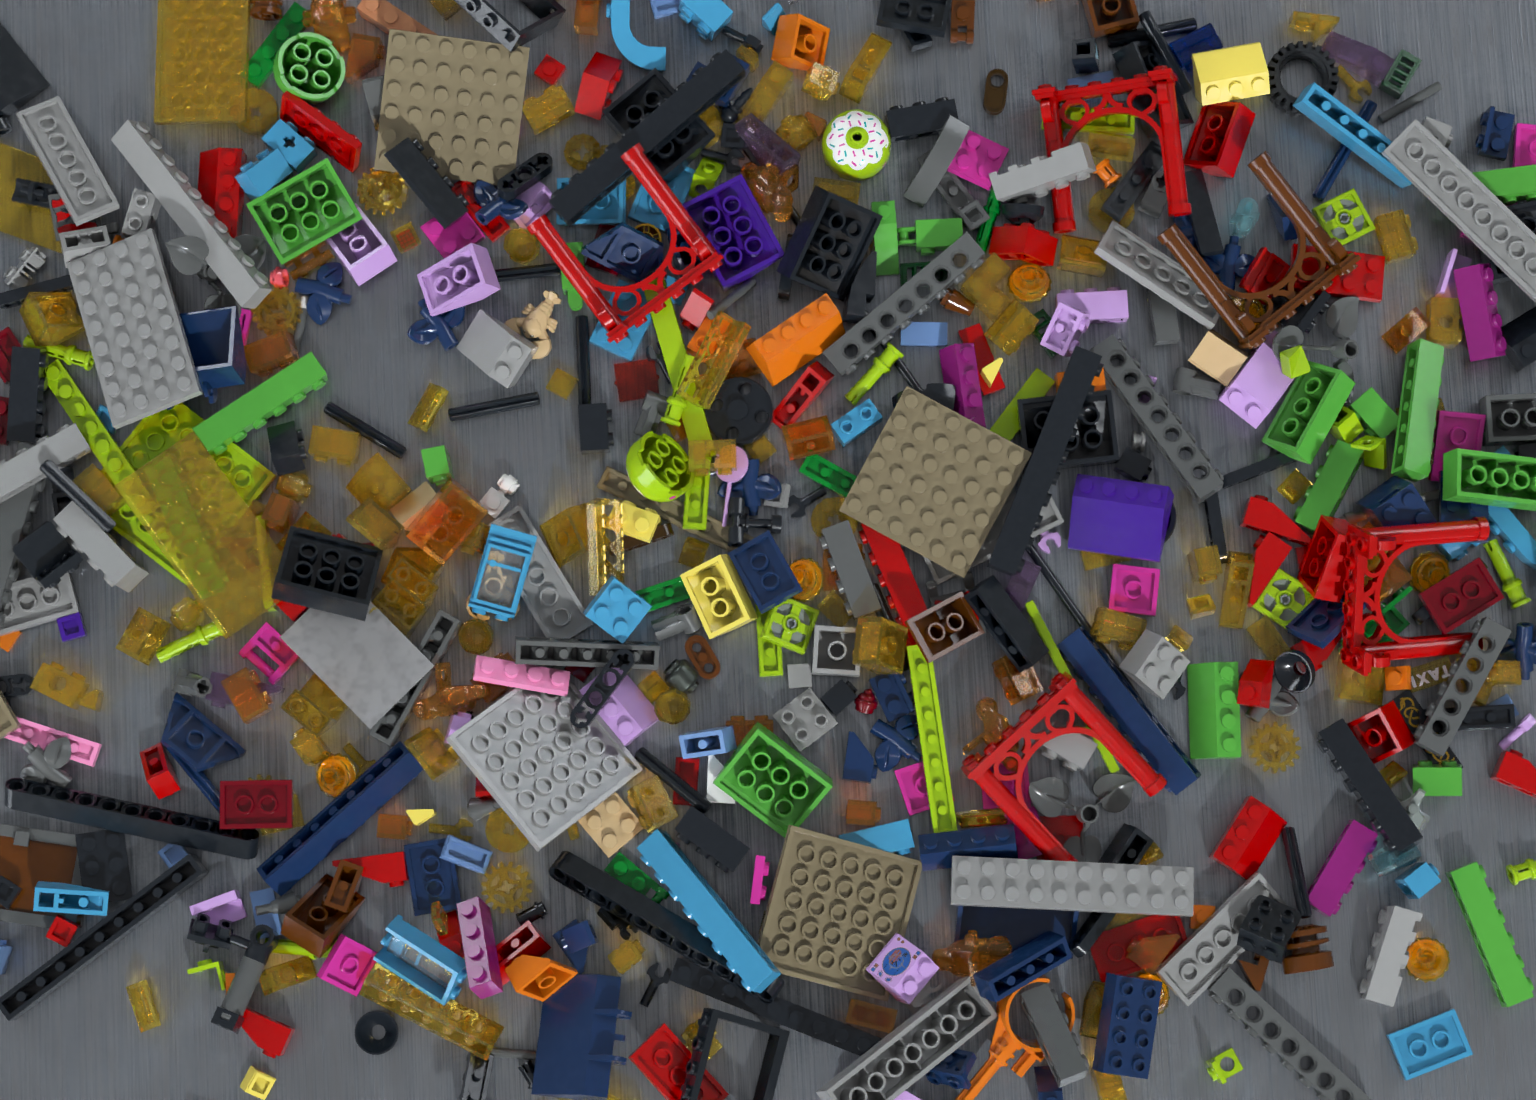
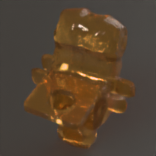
M311 0L310 10L303 11V25L305 27H313L314 33L320 34L332 41V45L338 53L351 49L348 23L356 22V8L353 6L346 7V0Z
M753 162L745 163L742 166L741 174L755 200L761 206V210L767 214L771 212L776 221L787 222L793 212V197L791 193L798 188L799 166L795 164L779 175V169L772 164L769 168L767 166H757ZM793 176L792 182L787 186L788 179Z
M450 662L435 663L436 693L431 697L418 700L413 707V712L421 720H431L437 716H451L458 714V712L466 713L475 708L477 701L489 696L490 688L487 684L452 686ZM442 670H444V680L442 678Z
M983 697L977 702L976 713L982 721L984 732L962 748L964 755H967L983 741H985L986 745L993 741L996 743L1002 737L1001 733L1003 730L1010 726L1007 718L998 713V706L994 699ZM1019 742L1009 750L1017 752L1020 747ZM1006 757L1001 762L1010 773L1016 771V758Z
M968 930L965 939L955 941L949 947L934 950L932 961L939 967L938 971H950L955 976L961 977L970 976V984L975 986L976 983L973 975L1010 954L1012 945L1005 936L978 938L976 930Z

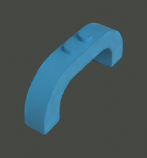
M611 0V4L607 3L606 18H611L613 40L620 53L629 62L640 68L651 71L656 68L658 71H666V47L643 45L632 35L629 23L630 0Z
M1504 445L1493 452L1511 455ZM1488 506L1490 531L1496 536L1499 535L1504 541V548L1509 553H1514L1521 562L1536 570L1535 539L1508 508Z

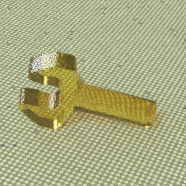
M1341 64L1338 66L1339 72L1337 75L1350 87L1348 98L1355 103L1361 104L1363 98L1358 94L1357 90L1361 89L1370 96L1372 93L1370 83L1367 80L1362 82L1356 81Z
M350 743L343 747V750L359 767L358 778L367 768H370L377 762L374 759L366 761Z
M459 819V822L455 825L430 823L429 833L454 835L468 842L473 837L463 836L461 829L463 827H474V825L466 819Z

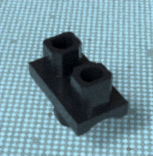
M16 178L12 201L50 209L47 195L58 194L54 185Z
M199 913L195 919H191L187 939L204 945L202 952L207 953L209 947L217 949L221 947L229 950L231 945L230 938L234 931L232 929V921L222 919L218 925L210 924V917Z

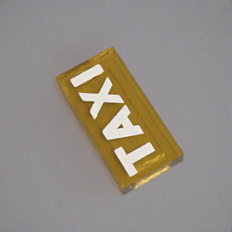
M1446 656L1411 668V693L1446 682L1450 677V674H1448V670L1451 667L1449 657Z

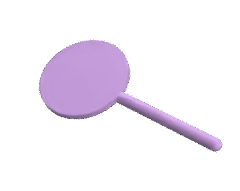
M735 445L722 448L718 452L714 463L717 476L727 482L722 519L723 527L727 525L732 483L744 477L749 465L746 452L741 447Z

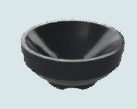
M1020 203L1002 205L1003 215L1011 224L1021 226V223L1034 224L1044 216V206Z
M1286 651L1277 657L1274 664V673L1278 683L1289 692L1301 693L1306 691L1315 680L1314 664L1301 651ZM1298 661L1305 665V674L1298 671L1296 667Z
M371 1011L364 1014L358 1020L355 1027V1040L358 1046L366 1053L372 1055L384 1054L391 1050L399 1036V1029L395 1019L384 1011ZM375 1025H381L385 1028V1036L380 1040L372 1036V1028Z

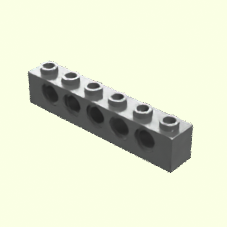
M439 609L417 648L434 667L373 726L369 735L391 747L395 745L463 624L460 620Z
M1488 617L1476 620L1470 631L1473 633L1469 641L1466 640L1460 648L1459 653L1462 654L1458 662L1454 661L1448 670V674H1450L1449 679L1446 683L1442 682L1437 690L1438 699L1435 704L1431 703L1425 712V715L1428 716L1424 724L1420 723L1413 736L1416 739L1413 743L1438 757L1444 756L1512 632ZM1480 638H1484L1488 642L1486 651L1481 650L1478 646ZM1470 658L1474 659L1477 663V668L1474 672L1467 668V661ZM1458 679L1465 682L1466 688L1463 692H1459L1455 687ZM1446 700H1450L1454 704L1452 713H1448L1444 709ZM1435 721L1441 722L1443 726L1440 734L1433 731L1432 725Z
M515 636L514 661L515 664L605 667L616 651L628 649L635 655V664L632 669L658 670L660 646L657 642L625 641L622 644L617 640ZM620 654L618 657L621 660L617 667L612 664L611 668H620L623 664L628 665L630 663L628 660L629 655Z

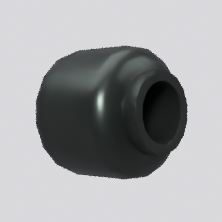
M675 659L664 671L666 674L665 682L678 694H683L686 691L691 693L699 685V682H697L699 672L686 659L679 661Z

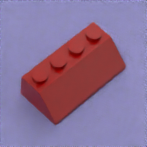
M219 147L200 152L198 191L201 193V199L204 203L214 210L215 217L227 226V232L232 238L242 235L245 193L235 179V176L241 172L240 167L247 163V155L242 148Z

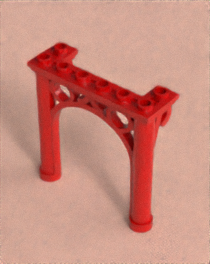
M1167 65L1156 66L1153 68V71H1148V74L1134 75V79L1125 80L1124 77L1110 79L1111 82L1109 83L1092 81L1087 83L1088 86L1084 87L1068 85L1065 86V90H1058L1055 86L1052 87L1051 84L1039 85L1038 89L1032 90V95L1040 103L1048 158L1051 157L1050 153L1052 151L1070 146L1076 134L1085 125L1097 118L1112 114H1126L1138 117L1150 124L1156 131L1161 144L1168 216L1178 217L1192 214L1191 203H1188L1175 81H1178V77L1172 68H1168ZM1130 93L1127 97L1128 107H1124V103L1115 101L1113 95ZM1148 94L1152 97L1151 105L1142 112L1133 107L1134 98L1138 95ZM1102 97L1101 103L1093 107L1095 111L1091 113L1090 106L1084 100ZM1070 106H1084L1085 114L1078 122L1067 118L1066 111ZM1157 106L1159 109L1160 126L1148 116L1156 110ZM1062 120L1072 126L1065 139L1063 138ZM1069 182V186L1063 189L1054 188L1051 190L1054 215L1052 227L1054 234L1076 231L1071 182Z
M637 143L620 157L664 213L671 232L668 253L659 268L649 277L626 286L604 284L588 273L551 224L546 214L526 227L531 235L534 234L606 329L609 343L613 340L619 343L629 335L627 330L633 325L636 328L641 326L648 320L646 315L652 311L657 314L667 306L664 303L670 297L674 300L685 293L683 288L689 283L693 286L704 278L702 273L708 269L711 273L723 264L721 259L724 258V255L718 253L644 154L643 151L645 150L640 143ZM677 230L691 248L686 246L676 247ZM688 252L691 256L690 265L683 270L675 269L672 265L674 253ZM696 256H698V258L701 261V263H699L697 266H695ZM668 266L673 274L683 276L665 289L663 279L667 272L664 270ZM658 277L657 285L653 283L649 284ZM598 288L615 292L612 306ZM642 288V291L654 290L658 295L640 307L642 297L636 289ZM621 292H631L637 298L636 305L628 311L621 310L617 305ZM618 314L628 317L622 321Z
M1473 517L1471 520L1373 528H1360L1354 524H1348V532L1345 536L1347 555L1344 559L1346 579L1343 582L1345 602L1342 605L1344 625L1341 628L1343 648L1340 651L1342 663L1362 676H1368V673H1371L1372 667H1388L1391 660L1461 654L1459 653L1460 648L1466 640L1469 641L1471 639L1472 632L1417 637L1396 635L1386 624L1381 612V585L1391 563L1405 550L1420 545L1487 540L1490 533L1488 520L1485 517ZM1378 554L1380 558L1379 564L1374 570L1369 571L1367 560L1373 559V556ZM1365 575L1373 578L1372 580L1368 579V583L1364 588ZM1363 602L1366 603L1367 609L1370 610L1372 614H1363ZM1369 620H1374L1377 624L1376 630L1372 636L1365 638V624ZM1383 634L1387 635L1389 638L1394 640L1388 642H1378L1382 638ZM1482 638L1478 641V646L1481 650H1483Z
M1066 671L1063 674L1058 673L1051 679V685L1048 687L1051 692L1041 695L1036 701L1038 704L1032 710H1025L1019 716L1020 721L1014 726L1010 725L1005 728L1001 733L1002 737L996 743L993 741L984 748L982 756L978 752L975 755L970 754L963 760V766L960 769L969 779L972 778L1047 860L1079 862L1038 820L1024 802L1021 789L1023 772L1029 759L1039 747L1060 735L1069 733L1086 734L1100 741L1139 783L1149 797L1160 792L1167 784V780L1161 773L1157 774L1075 684L1077 681ZM1059 709L1067 710L1068 720L1066 725L1063 727H1053L1050 724L1051 716ZM1074 712L1085 722V724L1089 728L1082 726H1073L1075 719ZM1044 718V724L1050 731L1047 733L1044 730L1031 732L1030 730ZM1023 737L1024 745L1021 752L1024 754L1020 757L1018 753L1009 749ZM1006 757L1016 758L1017 767L1015 772L1005 775L999 772V764ZM1001 780H1014L1015 796Z

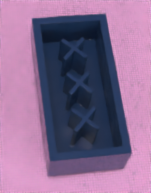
M1107 972L1093 1070L1107 1074L1148 1079L1162 982Z

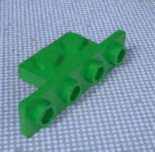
M1411 586L1406 589L1403 587L1399 588L1392 595L1393 601L1388 605L1385 602L1380 605L1386 624L1396 635H1399L1410 625L1394 606L1413 590ZM1369 620L1365 624V638L1372 636L1375 632L1377 624L1374 620ZM1383 634L1378 642H1388L1393 639ZM1343 638L1339 641L1341 644L1338 648L1339 652L1343 648Z

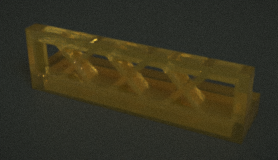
M718 311L676 394L697 407L709 410L751 326L745 322L733 319L723 311ZM724 319L730 324L726 332L721 334L719 326ZM716 341L717 349L715 353L710 354L709 346L711 342ZM705 361L707 369L704 374L699 375L698 367L700 363ZM695 382L696 390L693 396H690L686 393V390L690 383Z
M595 498L586 503L590 596L597 595L607 582V575L610 572L624 583L622 500ZM605 505L615 506V516L612 519L605 514ZM609 526L616 533V539L613 542L606 537L605 530ZM610 549L617 556V562L613 566L606 559V553Z

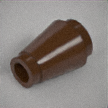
M947 288L949 292L940 299L939 304L943 305L944 309L970 316L975 304L955 288Z

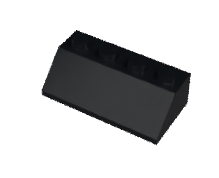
M1150 40L1131 42L1112 54L1115 66L1125 80L1134 79L1136 74H1148V71H1153L1154 67L1164 65ZM1175 86L1181 129L1193 124L1194 121L1183 95H1180ZM1148 94L1136 96L1133 100V107L1141 112L1151 105L1152 97ZM1157 106L1156 110L1148 116L1160 126L1159 109ZM1140 119L1142 130L1147 135V138L1158 137L1154 128Z
M407 137L385 153L384 156L443 228H449L470 211L467 207L470 203L461 193L457 195L452 187L455 185L447 175L441 176L437 171L439 165L431 156L427 159L422 152L425 149L416 138L412 140L410 137Z
M1536 307L1501 327L1502 336L1507 344L1506 356L1517 372L1536 361Z

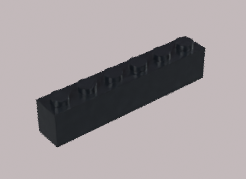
M1342 718L1318 732V741L1316 743L1323 754H1328L1333 770L1336 773H1341L1345 779L1343 781L1345 788L1349 793L1353 792L1358 799L1356 803L1363 813L1367 812L1371 818L1369 821L1370 825L1376 833H1381L1385 839L1383 844L1388 852H1393L1398 857L1419 845L1423 839L1422 834L1345 720Z

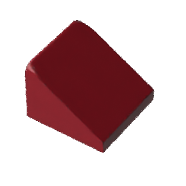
M566 666L564 670L570 671L572 676L585 683L596 667Z

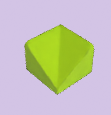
M1301 345L1279 352L1282 374L1293 379L1311 371Z

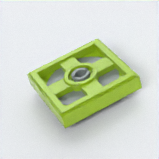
M1354 188L1311 210L1331 239H1337L1343 246L1376 229Z
M1278 568L1252 607L1287 630L1286 626L1314 600V597L1299 580Z
M790 598L769 610L760 638L804 655L820 610Z

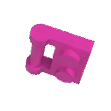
M266 622L238 654L243 659L247 658L269 678L268 681L275 685L297 661L299 656L280 638L281 634ZM256 645L279 665L276 671L253 652Z

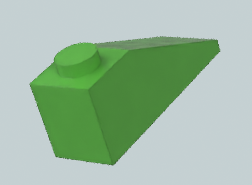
M895 200L871 202L870 210L883 216L873 237L874 251H877L876 277L899 275Z

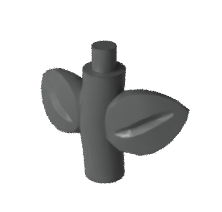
M1274 674L1269 708L1250 707L1245 715L1259 723L1269 710L1276 716L1285 717L1297 712L1300 705L1292 694L1287 691H1280L1282 686L1278 683Z
M68 737L53 740L44 750L39 745L35 747L29 741L22 747L28 753L27 758L31 761V764L23 767L19 778L46 783L48 779L60 787H66L73 779L71 775L61 768L71 758V744Z

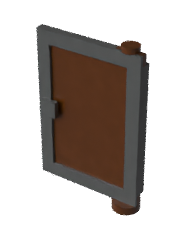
M0 824V876L7 878L22 888V891L9 909L0 904V921L50 928L56 915L60 914L80 925L79 928H82L84 914L33 911L35 886L38 881L82 886L75 834Z

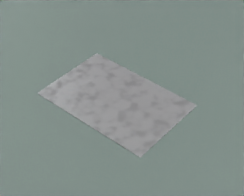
M371 601L365 621L309 608L280 636L369 729L434 667Z

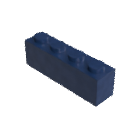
M1014 824L918 835L923 871L952 868V856L1018 859Z
M1048 931L974 974L973 977L980 997L996 1003L1071 959L1072 955L1066 937Z

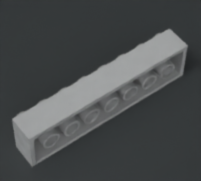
M971 976L959 978L817 1090L816 1093L821 1100H894L998 1015L988 1000L980 997L976 983Z

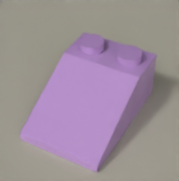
M355 203L363 219L330 237L326 242L356 284L360 286L395 263L397 259L388 243L358 204Z
M474 243L466 245L417 274L430 316H436L483 300L501 289L487 248Z
M1263 342L1236 373L1228 386L1218 395V399L1256 429L1276 405L1294 378L1291 379L1282 374L1281 362L1275 357L1272 348Z

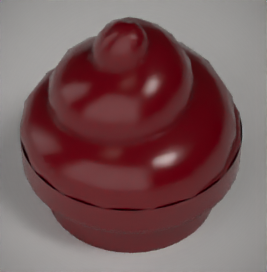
M870 688L864 690L863 693H859L854 700L856 704L855 709L861 713L872 714L878 706L875 694Z

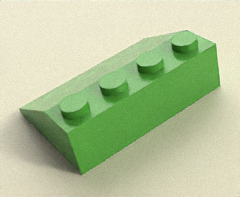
M328 158L246 204L281 265L363 219Z
M758 721L743 738L713 781V784L784 838L786 837L788 825L799 827L833 787L830 776Z

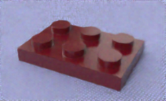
M1480 557L1417 594L1442 635L1447 634L1505 598Z
M293 780L220 781V829L293 828Z

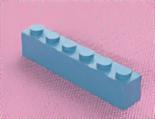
M1315 82L1303 89L1292 106L1400 188L1412 185L1381 154L1392 143L1390 139Z

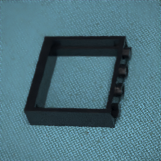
M454 0L510 52L518 46H522L555 28L566 11L556 0H520L540 20L519 31L486 0Z
M704 1008L701 1019H698L699 1028L697 1036L694 1037L692 1042L693 1052L691 1059L686 1065L687 1075L684 1084L680 1088L682 1091L680 1100H698L718 1019L770 1034L753 1100H773L790 1031L720 1010Z

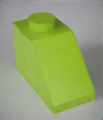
M1343 405L1329 433L1336 439L1350 444L1364 429L1355 412Z

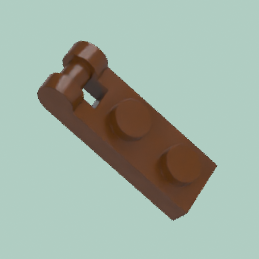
M951 0L950 43L957 44V41H963L966 44H973L975 0ZM958 28H966V32H958Z

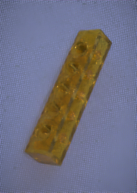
M377 962L365 978L359 995L486 1061L497 1045L504 1026L452 999L443 1006Z

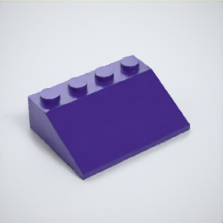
M742 174L682 204L718 253L724 255V258L721 259L723 264L713 271L723 293L747 281L783 257L784 251Z
M1077 474L1072 496L1068 549L1160 562L1174 499L1172 490L1169 486Z

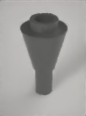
M470 798L469 804H467V812L470 817L478 821L501 806L494 798Z
M291 891L271 901L269 904L255 906L257 916L268 913L286 914L300 900L299 895H295Z

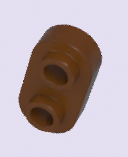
M700 635L689 637L685 643V651L693 666L699 672V676L706 680L716 678L720 673V663L707 640ZM696 643L701 645L699 652H695L692 649ZM706 664H711L713 666V670L711 672H706L704 670V666Z

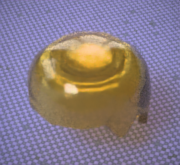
M519 227L512 229L505 236L503 247L511 260L526 264L533 262L540 253L541 243L526 228Z
M476 618L469 619L462 624L458 632V641L466 652L481 655L492 646L494 632L486 621Z
M670 688L661 692L656 698L654 712L660 721L671 725L678 724L689 715L691 702L686 693Z

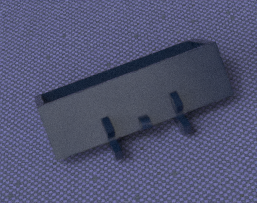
M237 305L179 313L201 389L203 390L204 397H209V404L216 402L217 388L245 384L246 358Z
M957 905L953 949L1010 954L1048 931L1065 936L1069 945L1076 935L1079 911Z
M577 974L543 1002L532 1095L573 1100H607L611 1065L622 1066L626 1065L627 1058L613 1055L614 1041L625 1042L626 1037L625 1035L615 1034L617 1019L631 1020L632 1012L618 1009L622 977L600 974Z

